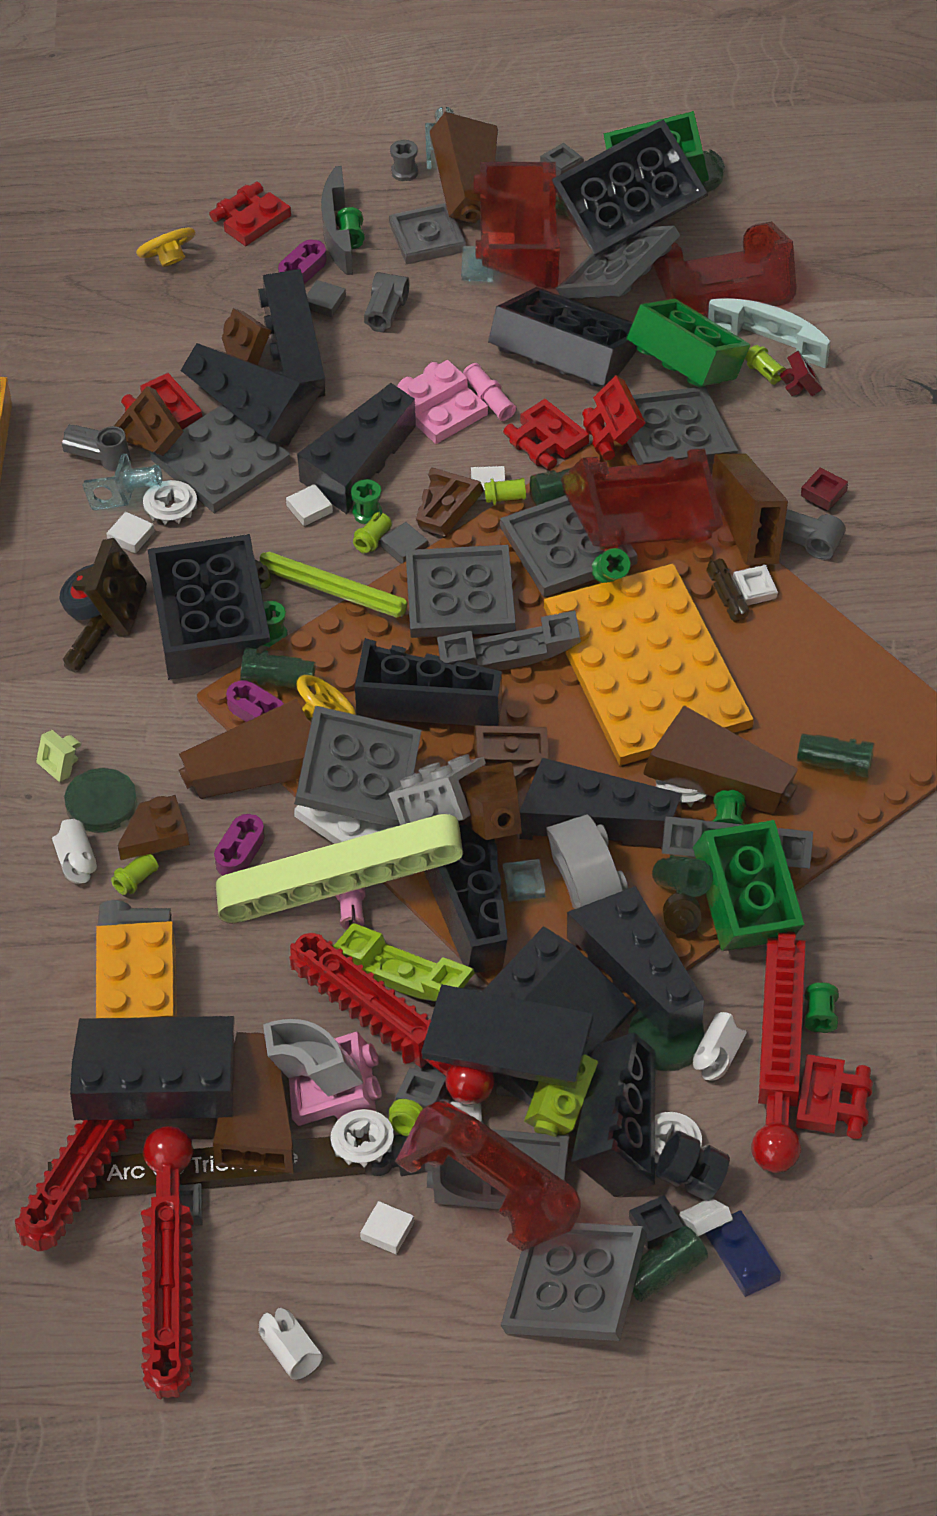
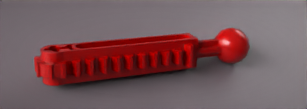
M795 932L778 933V938H767L758 1096V1104H766L765 1126L760 1128L753 1137L751 1151L755 1162L763 1170L773 1173L786 1172L796 1164L801 1153L798 1135L789 1127L790 1106L797 1107L799 1096L806 944L805 940H795Z
M306 933L301 935L295 943H291V956H289L291 970H295L299 978L308 979V985H316L321 995L326 993L331 1003L335 1001L339 1003L341 1011H349L351 1019L358 1018L361 1027L368 1026L373 1036L378 1034L383 1044H391L394 1053L397 1051L401 1052L405 1065L413 1062L422 1068L429 1062L446 1076V1087L452 1098L464 1105L478 1104L489 1097L495 1082L493 1072L422 1058L421 1052L431 1019L428 1020L426 1013L418 1014L416 1006H408L404 997L398 998L395 996L394 989H386L385 983L382 980L377 982L372 972L368 974L364 972L363 965H355L351 956L346 958L341 948L336 950L333 947V942L323 939L322 935Z
M141 1119L83 1120L82 1124H75V1134L68 1135L67 1147H60L59 1159L51 1161L52 1170L44 1172L45 1181L36 1184L37 1193L29 1195V1204L26 1207H21L19 1218L15 1219L16 1231L19 1233L22 1246L27 1245L36 1251H44L58 1245L57 1241L66 1234L65 1225L74 1222L73 1213L81 1211V1200H88V1189L96 1187V1176H103V1165L112 1162L111 1153L118 1152V1142L126 1140V1129H133L134 1121H140Z
M172 1126L155 1129L146 1138L143 1148L146 1164L156 1172V1197H151V1207L141 1211V1217L145 1226L142 1228V1235L144 1240H147L142 1243L144 1253L147 1255L142 1258L144 1268L147 1270L142 1272L144 1283L147 1284L142 1287L144 1298L147 1299L142 1302L144 1314H147V1316L142 1317L144 1329L147 1330L142 1332L143 1342L147 1345L142 1348V1355L147 1361L141 1363V1368L144 1373L143 1381L146 1389H150L152 1393L156 1394L158 1399L173 1396L175 1398L180 1397V1393L187 1386H191V1372H193L192 1362L187 1359L193 1356L191 1344L187 1343L193 1341L192 1331L188 1329L193 1326L192 1316L188 1313L193 1311L192 1301L188 1298L193 1296V1289L191 1284H189V1282L193 1281L192 1271L189 1269V1267L193 1266L191 1254H189V1252L193 1251L191 1239L188 1238L193 1236L191 1225L194 1224V1219L190 1207L183 1206L180 1199V1173L190 1164L193 1155V1145L186 1133L178 1127ZM165 1362H171L172 1365L168 1376H166Z

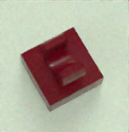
M799 351L787 357L792 368L784 370L779 376L785 384H788L785 388L791 396L799 394L803 388L811 396L823 390L812 366Z

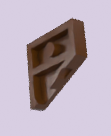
M233 308L230 317L227 318L223 327L222 341L225 351L228 354L258 365L271 330L244 311Z
M148 386L114 425L123 429L127 443L161 456L166 454L184 432L158 392Z
M432 467L428 473L431 481L429 489H424L421 498L423 503L418 509L416 521L420 529L446 536L481 496L484 488L478 480Z
M476 726L474 729L475 759L484 757L486 763L481 767L511 762L513 764L515 780L536 771L542 758L549 759L547 727Z
M176 795L168 797L158 796L150 801L139 803L117 845L120 860L190 845L188 832Z

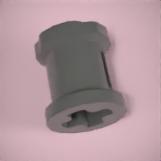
M398 140L390 147V154L394 160V164L391 166L392 177L396 180L411 181L418 175V166L415 163L418 147L413 141Z

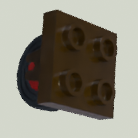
M115 538L102 540L94 564L79 569L65 581L60 590L59 599L67 614L76 620H87L101 614L118 637L130 635L140 603L146 591L147 582Z

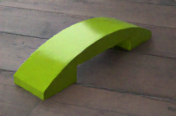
M352 923L333 946L336 950L341 948L346 958L351 956L355 965H363L364 972L367 974L372 972L377 982L382 980L386 987L425 1000L436 1001L441 984L464 988L475 974L473 968L444 957L438 963L390 946L385 943L382 933L356 923Z

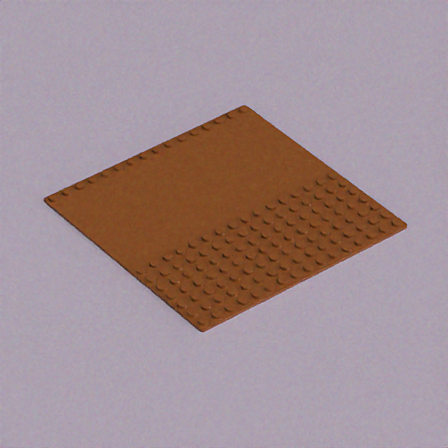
M614 441L615 457L607 461L602 458L601 454L595 451L593 444H590L525 485V500L500 501L497 505L490 507L426 548L509 545L515 629L519 631L542 626L541 617L547 616L544 609V599L597 585L600 582L594 579L543 597L501 530L500 518L593 486L638 555L637 564L631 566L624 577L669 564L675 565L754 719L753 728L734 734L798 769L792 782L797 785V789L787 805L781 802L774 814L746 806L742 811L741 817L745 825L775 820L777 828L813 832L810 869L788 867L795 893L937 790V692L780 562L779 564H766L778 591L777 598L748 605L749 612L745 619H740L739 621L731 620L727 612L729 607L724 606L713 585L716 581H712L706 571L708 563L719 558L723 559L729 569L727 573H731L732 576L736 571L763 565L745 564L725 517L670 471L659 470L642 473L627 442L621 445ZM405 561L367 585L404 598L408 603L404 616L396 618L354 602L343 600L197 693V701L228 731L245 723L244 720L234 715L228 708L226 693L231 684L241 680L249 681L275 696L284 704L297 698L301 708H303L306 702L299 694L296 683L300 676L312 675L326 681L340 691L349 700L356 712L355 683L364 638L376 641L377 647L391 649L392 645L406 648V654L424 658L427 653L440 656L437 637L441 636L411 638ZM504 633L473 634V638L478 639ZM565 651L537 663L499 670L502 671V708L499 726L547 727L548 756L550 760L656 787V779L649 778L643 774L649 758L619 766ZM308 686L310 691L315 695V689L312 686ZM376 719L422 730L414 773L416 774L419 773L418 770L427 765L439 763L440 767L449 765L448 761L463 755H469L470 760L475 759L474 729L476 726ZM536 771L515 780L519 810ZM299 779L281 782L296 797ZM707 795L704 802L695 801L691 807L687 803L682 802L681 818L713 821L716 817L713 796ZM458 821L459 826L465 825L463 822ZM519 834L495 838L498 852V872L501 877V898L504 904L508 941L503 968L475 973L487 986L543 926L570 942L567 939V912L574 910V908L572 907L564 878L553 861L548 836H533V840L519 839ZM608 840L607 847L616 870L623 872L628 889L636 886L686 971L720 948L696 857L662 854L661 847L622 845L621 841ZM424 871L382 882L460 958ZM681 892L691 894L700 904L701 922L698 928L691 933L676 934L665 925L663 906L665 901L673 894ZM576 946V948L586 958H588V955L579 946ZM599 967L598 969L612 982V978ZM624 991L623 994L635 1005L636 1009V1002Z

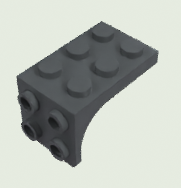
M441 1100L440 1110L432 1111L430 1135H433L432 1147L427 1148L425 1171L428 1172L427 1188L433 1189L435 1203L561 1215L569 1136L557 1135V1137L540 1133L476 1127L456 1118L450 1111L449 1100Z

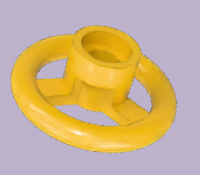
M186 227L160 235L141 245L137 249L136 254L140 258L158 255L162 267L175 264L185 258L181 245L194 238L195 230Z
M302 675L298 678L296 686L299 694L306 702L302 710L310 722L312 721L315 706L356 715L355 709L349 700L326 681L312 675ZM308 686H312L315 689V695L310 691Z

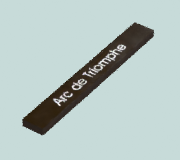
M331 1136L292 1140L294 1155L293 1174L215 1166L213 1147L193 1149L189 1166L180 1173V1185L201 1184L202 1189L360 1175L365 1174V1168L360 1163L355 1162L348 1165L345 1159L336 1157L331 1144ZM355 1137L357 1144L356 1147H358V1145L361 1146L362 1138ZM143 1153L111 1156L112 1162L103 1165V1176H96V1187L88 1189V1199L156 1193V1172L146 1164ZM48 1162V1171H51L52 1163Z

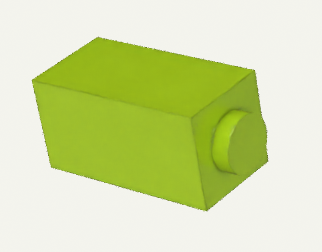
M584 1054L576 1088L539 1081L523 1122L535 1127L534 1131L536 1133L547 1134L553 1137H557V1135L563 1136L571 1132L598 1061Z

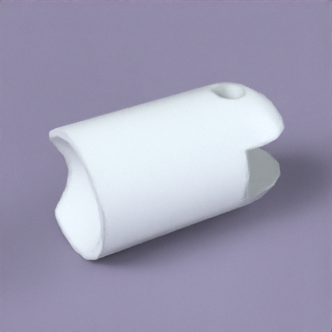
M76 819L64 820L61 823L59 833L52 837L63 874L72 883H86L90 880V873H93L97 868L96 859L83 823Z
M720 1012L714 1016L694 1054L693 1067L696 1070L703 1069L702 1077L705 1080L714 1081L725 1075L747 1033L746 1030H741L736 1026L732 1014Z
M278 1308L275 1312V1318L269 1313H265L259 1321L260 1336L291 1379L304 1378L320 1365L323 1355L290 1311Z

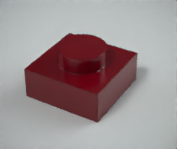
M820 467L801 487V497L829 511L847 492L848 481Z

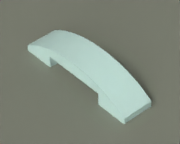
M723 298L710 301L708 319L734 335L738 336L740 331L744 329L795 347L796 351H799L808 363L822 368H826L828 365L830 340L815 326L801 317L781 308L756 301Z

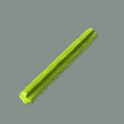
M263 552L259 557V562L266 565L271 574L396 618L402 617L406 613L408 603L404 598L272 552Z

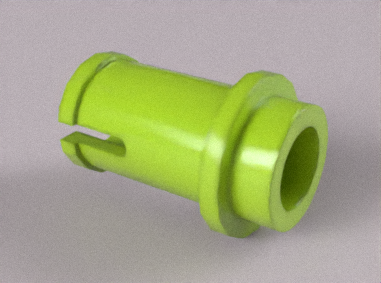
M754 345L748 350L745 357L747 366L750 369L755 368L772 385L782 380L778 372L782 373L786 368L768 354L766 347Z
M493 478L490 479V482L484 483L486 503L493 502V505H497L496 502L526 499L524 478L494 482Z
M380 512L375 513L363 528L355 531L353 538L355 548L362 553L375 551L378 547V541L392 527L390 518L384 513L381 516Z
M152 854L143 855L135 858L124 868H117L114 871V876L111 878L112 885L122 895L136 892L137 885L158 870L159 865Z

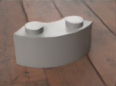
M587 814L547 827L553 861L564 878L574 909L628 889L623 872L617 871L607 847V833L602 824L596 826Z
M282 1019L263 1024L268 1057L288 1078L301 1075L310 1077L328 1097L363 1084L362 1075L355 1061L324 1028L315 1023L300 1019Z

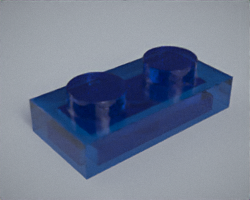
M740 1210L731 1214L733 1220L705 1234L744 1297L779 1282L781 1272Z

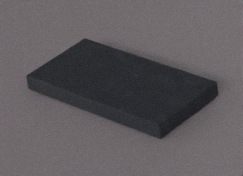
M441 984L422 1048V1058L576 1088L593 1023V1013Z

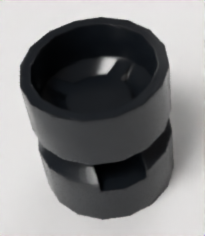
M679 1130L671 1135L663 1147L656 1165V1176L674 1186H680L684 1183L687 1192L709 1201L717 1193L725 1179L730 1157L727 1153L711 1145H705L701 1148L698 1139Z

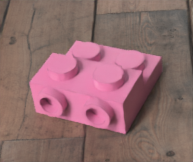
M449 360L440 364L432 362L427 365L423 374L414 379L405 377L397 386L415 398L416 426L435 444L488 415V405L468 388V378Z
M357 1031L334 1039L355 1061L362 1075L363 1084L328 1097L310 1077L301 1075L289 1078L292 1120L298 1126L333 1115L339 1120L343 1115L360 1109L376 1111L375 1100L380 1099L382 1093L377 1078L372 1075V1067L378 1065V1055L373 1044H368Z

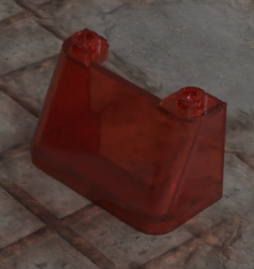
M480 162V175H474V194H480L481 240H475V259H482V266L543 289H556L559 278L560 238H557L556 191L552 179L556 177V162Z
M772 221L752 225L745 231L743 235V251L684 261L681 247L674 242L671 245L672 249L653 263L666 299H677L708 318L709 303L712 299H742L778 307L788 304L796 295L793 241Z
M705 448L690 449L687 451L688 458L685 460H674V457H667L661 463L608 467L607 462L599 463L598 457H584L580 459L562 476L561 482L564 493L592 545L600 547L602 551H607L625 544L692 539V542L699 543L711 539L712 533L721 528L723 522Z
M437 1101L423 1108L395 1161L398 1165L413 1173L419 1170L425 1163H429L434 1168L443 1165L447 1155L452 1157L506 1196L498 1213L504 1217L508 1216L512 1226V1233L509 1234L507 1241L521 1251L572 1231L580 1212L581 1203L577 1191L571 1185L481 1121L446 1101Z

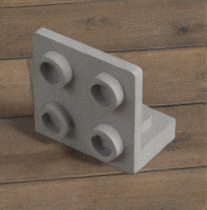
M463 755L448 761L449 765L440 767L439 763L430 764L418 770L419 773L401 779L400 783L402 786L389 793L400 825L441 814L455 816L458 821L470 816L471 814L458 780L485 765L484 757L470 760L469 755Z

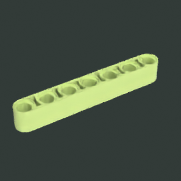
M450 814L435 815L221 876L216 881L219 918L228 923L242 922L456 862L463 855L458 819Z

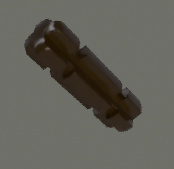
M720 558L708 563L706 571L710 579L716 581L713 585L724 606L729 607L727 612L731 620L739 621L740 619H745L748 616L749 608L745 600L740 599L742 594L731 573H727L729 569L725 561Z
M102 615L90 619L87 623L89 626L83 629L71 646L73 649L68 650L63 658L66 669H71L74 672L80 671L86 663L84 660L90 657L102 640L101 637L107 633L110 626Z

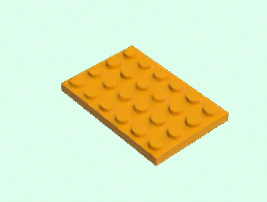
M674 564L544 599V609L547 616L576 611L581 642L566 650L565 653L619 766L649 758L650 753L683 706L692 709L733 733L753 728L754 719Z

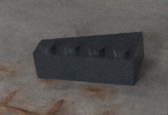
M301 269L263 275V288L258 289L260 307L264 308L266 315L264 316V325L271 330L272 343L269 344L273 363L277 362L279 371L275 372L322 389L318 397L325 396V375Z
M196 343L180 370L265 439L284 445L290 444L322 389Z
M388 384L297 453L299 481L307 487L315 484L332 505L347 515L353 507L352 486L360 480H371L375 473L379 474L385 467V461L389 455L395 454L416 427L415 398L394 384Z
M364 638L355 683L356 715L382 720L499 726L502 708V671L461 661L451 665L440 660V656L428 653L424 658L406 654V648L392 645L391 649L377 647L376 641Z
M542 758L520 809L522 833L519 834V839L533 840V836H548L547 827L588 814L596 826L603 825L608 840L621 841L622 845L662 848L665 816L681 818L682 793Z
M467 825L459 826L463 850L462 857L456 862L425 870L424 873L462 964L473 968L474 973L503 968L508 941L504 904L501 898V877L498 872V852L495 839L485 840Z
M636 886L567 912V939L575 947L579 946L588 955L587 959L596 968L601 967L612 978V983L622 993L625 991L636 1002V1008L667 1039L702 1026L704 999Z
M633 1032L595 1045L593 1059L597 1060L598 1064L584 1098L571 1160L575 1166L614 1197L655 1185L656 1050Z

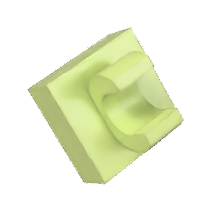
M53 730L41 735L36 762L57 781L60 782L70 778L73 764L78 761L75 749L81 747V743L72 735L61 738Z

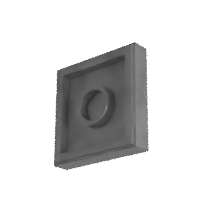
M446 203L389 215V224L405 264L466 252L464 237L456 219L449 217Z

